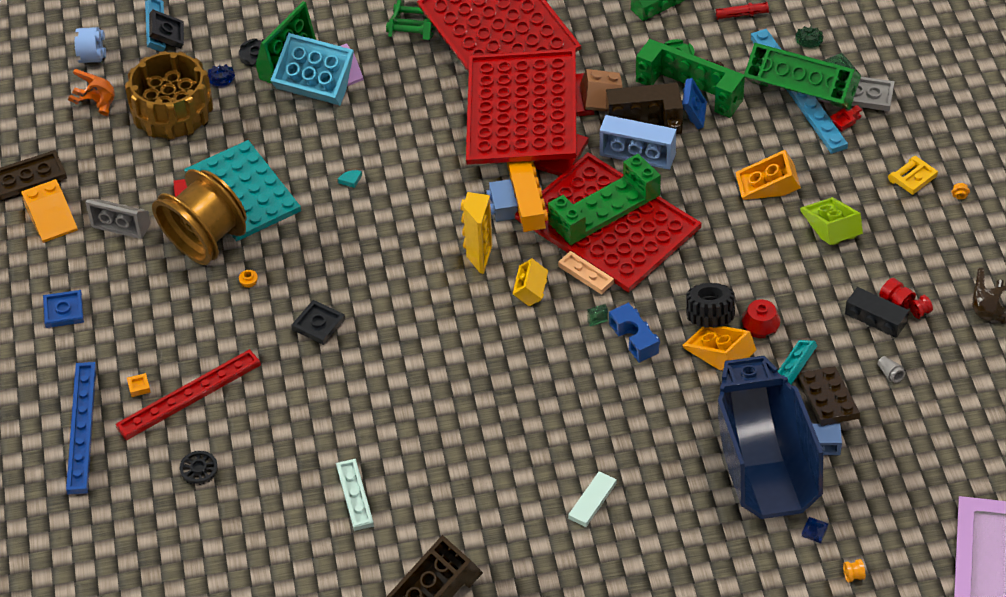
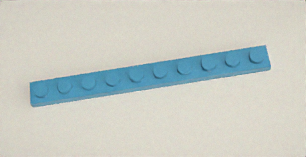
M767 28L751 33L753 43L781 49ZM787 90L831 154L848 148L847 141L815 97Z

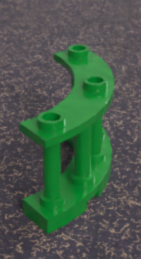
M397 0V4H394L393 7L394 14L386 24V32L389 33L388 37L394 36L397 31L420 33L423 35V39L430 40L434 35L431 31L436 29L428 18L425 20L401 19L402 13L425 15L420 7L404 6V0Z

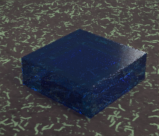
M809 517L802 531V537L822 543L829 523Z

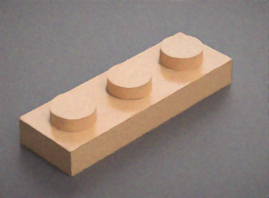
M572 251L558 261L559 268L601 295L614 284V278Z

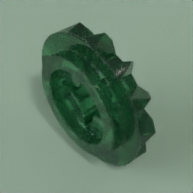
M804 26L803 29H798L795 35L796 42L806 48L819 46L823 42L824 37L823 32L819 31L818 27L812 28V26L810 28Z

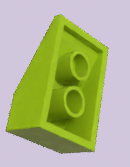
M833 197L800 208V211L818 236L830 245H836L840 241L854 239L856 236L863 234L861 213Z

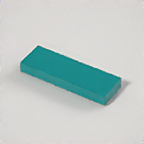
M799 340L778 370L781 376L785 375L788 378V383L792 384L816 349V342Z

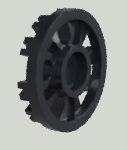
M194 451L182 459L179 468L181 476L187 483L201 485L205 484L204 482L213 480L218 471V464L216 458L211 453ZM193 456H196L197 459L194 460V461H191L190 458L193 457ZM209 458L212 460L211 462L206 463V461Z

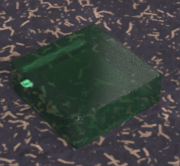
M606 304L587 309V322L589 326L608 321V308Z

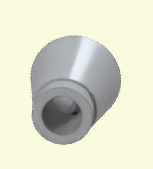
M886 356L878 360V366L890 382L898 383L904 378L905 371L903 366Z

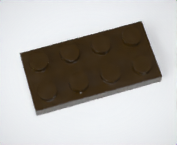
M56 150L1 167L0 200L22 194L21 192L55 179L57 182L67 179L66 172Z
M835 366L798 374L797 380L821 426L860 419V412Z

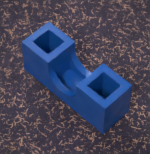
M626 303L609 311V325L618 336L627 333L634 334L629 337V351L638 362L659 354L660 339L656 334L652 333L648 323L641 319L636 308H633L630 303Z

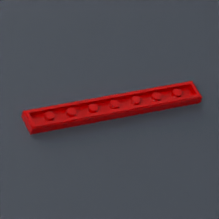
M249 349L115 424L116 428L127 441L261 366L260 360Z

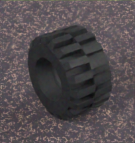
M702 283L693 286L686 293L687 319L692 324L706 328L724 326L730 323L735 316L734 291L720 283Z

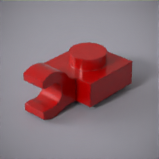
M858 105L849 111L843 108L830 116V119L842 132L854 125L856 120L862 117L859 114L862 109Z

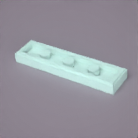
M356 459L336 463L354 531L374 527Z

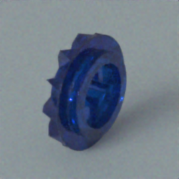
M221 64L217 67L213 66L212 69H208L209 82L214 86L228 85L234 80L235 72L227 64L224 66Z

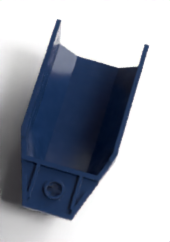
M765 356L725 361L720 395L718 397L719 428L726 464L741 507L761 519L803 513L823 495V450L798 388L788 383V378L785 375L781 376L778 373V368Z

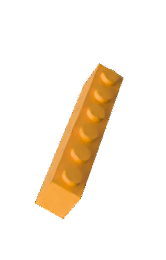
M534 161L507 162L523 232L546 229L545 221H548V214L545 209L544 198H542Z

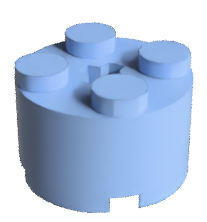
M99 27L77 28L75 32H78V36L75 37L74 41L76 57L80 56L78 62H101L102 58H106V48L103 47L102 41L105 40L104 30H100Z

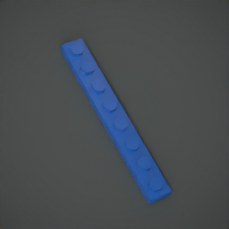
M95 362L76 363L66 485L67 495L88 493L96 382Z

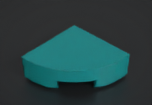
M352 170L345 172L338 178V183L355 188L362 177V171Z

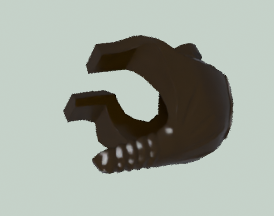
M979 268L972 299L975 314L983 320H996L1006 325V309L999 302L1001 294L1006 291V283L1003 286L1004 280L996 281L995 288L987 289L984 285V268Z

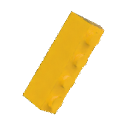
M467 192L466 198L462 199L461 211H463L461 222L464 224L462 235L465 236L463 248L466 249V257L481 274H484L493 246L490 195Z

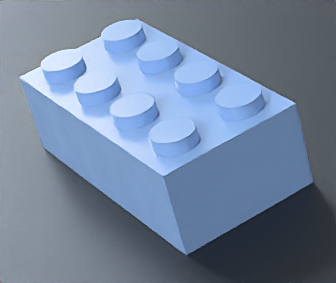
M605 115L600 128V156L625 161L639 154L651 166L670 170L676 155V129Z

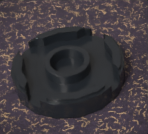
M257 38L250 39L240 46L239 58L242 63L247 66L256 67L260 45L264 39L262 41Z

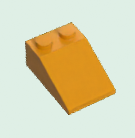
M786 150L735 172L743 200L785 196L801 188L794 162Z
M56 179L21 192L25 207L43 243L78 230Z
M702 326L683 344L685 350L722 371L725 361L750 358L756 351L750 331L725 326L714 328Z

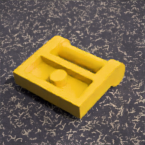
M913 156L899 170L890 173L888 179L892 184L896 183L914 195L936 178L938 171L917 156ZM912 168H915V169L912 170L910 173H908L906 176L902 177V176H903L904 174H906L909 170H911Z

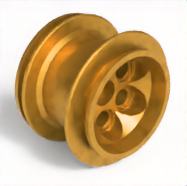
M190 169L185 174L187 188L177 197L167 193L160 194L158 200L152 204V211L161 230L183 254L198 264L207 265L211 260L218 258L219 250L216 242L226 233L235 236L245 234L247 215L239 198L223 180L209 171Z

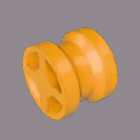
M857 559L853 563L848 561L843 563L844 576L848 583L853 582L855 579L865 580V568L861 559Z

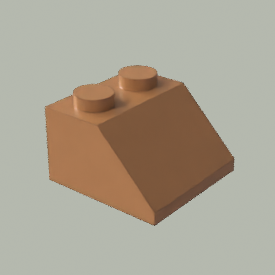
M586 69L580 83L584 108L606 112V89L622 88L620 73Z

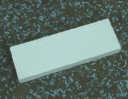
M598 472L568 514V519L587 527L617 484V479Z

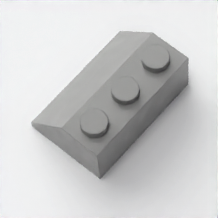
M88 199L85 202L90 224L93 228L142 239L151 224L149 212L144 209L100 199Z

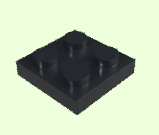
M152 9L149 14V37L181 49L184 45V21Z
M312 300L291 327L293 331L324 345L344 322L345 314Z

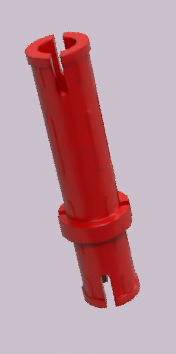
M767 2L719 8L716 9V18L719 20L745 15L751 17L754 14L769 13V6Z

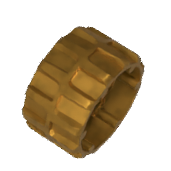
M163 51L150 57H144L136 67L131 68L128 73L129 81L125 84L130 112L138 129H143L147 132L148 136L153 138L161 137L172 140L176 137L194 134L196 129L208 122V114L213 110L212 93L208 72L203 70L202 62L197 58L193 59L180 51L179 53Z

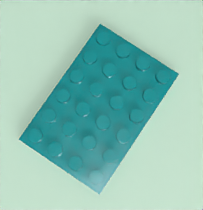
M249 140L184 169L185 174L190 169L206 170L215 174L239 198L245 209L247 219L245 222V234L242 236L232 235L236 242L301 212L299 203Z

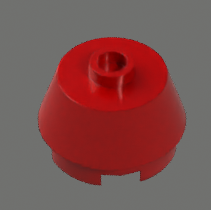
M764 299L755 300L750 303L742 315L744 328L750 331L751 336L755 338H766V335L773 332L775 334L781 322L774 304Z

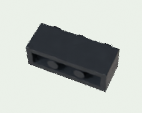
M857 287L846 301L845 314L897 338L908 322L909 310Z

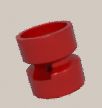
M890 278L882 286L879 297L908 310L909 302L915 300L916 293L904 287L903 283L896 278Z

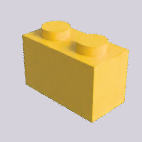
M533 258L519 265L513 295L528 306L540 302L544 296L543 292L547 282L548 270Z

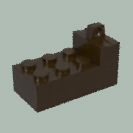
M678 83L606 89V115L662 125L676 129V134H682L683 105Z
M442 535L386 597H453L464 584L470 588L483 572Z

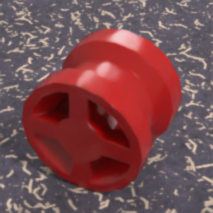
M926 295L920 296L918 300L909 302L911 313L918 319L923 317L925 313L929 314L933 311L932 302Z

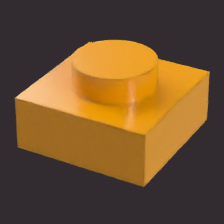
M146 373L127 378L131 397L151 393Z

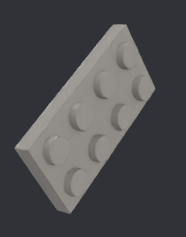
M861 77L851 106L858 105L862 108L890 111L895 81ZM818 98V102L830 103L827 100Z

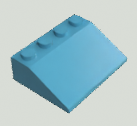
M288 33L270 81L276 89L340 106L347 89L354 50Z

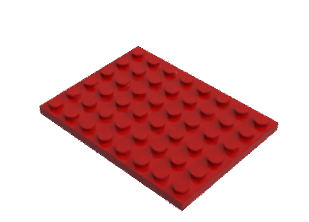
M546 0L417 1L420 9L429 21L432 22V25L468 72L469 55L576 49L577 52L582 49L580 43Z
M576 49L469 55L467 165L577 158Z
M589 152L586 153L542 191L547 214L548 203L561 195H564L572 204H575L622 178L623 174ZM658 196L572 245L548 221H545L546 229L533 231L565 252L569 253L572 251L614 278V283L629 293L701 228L702 223ZM519 212L515 213V219L521 222Z

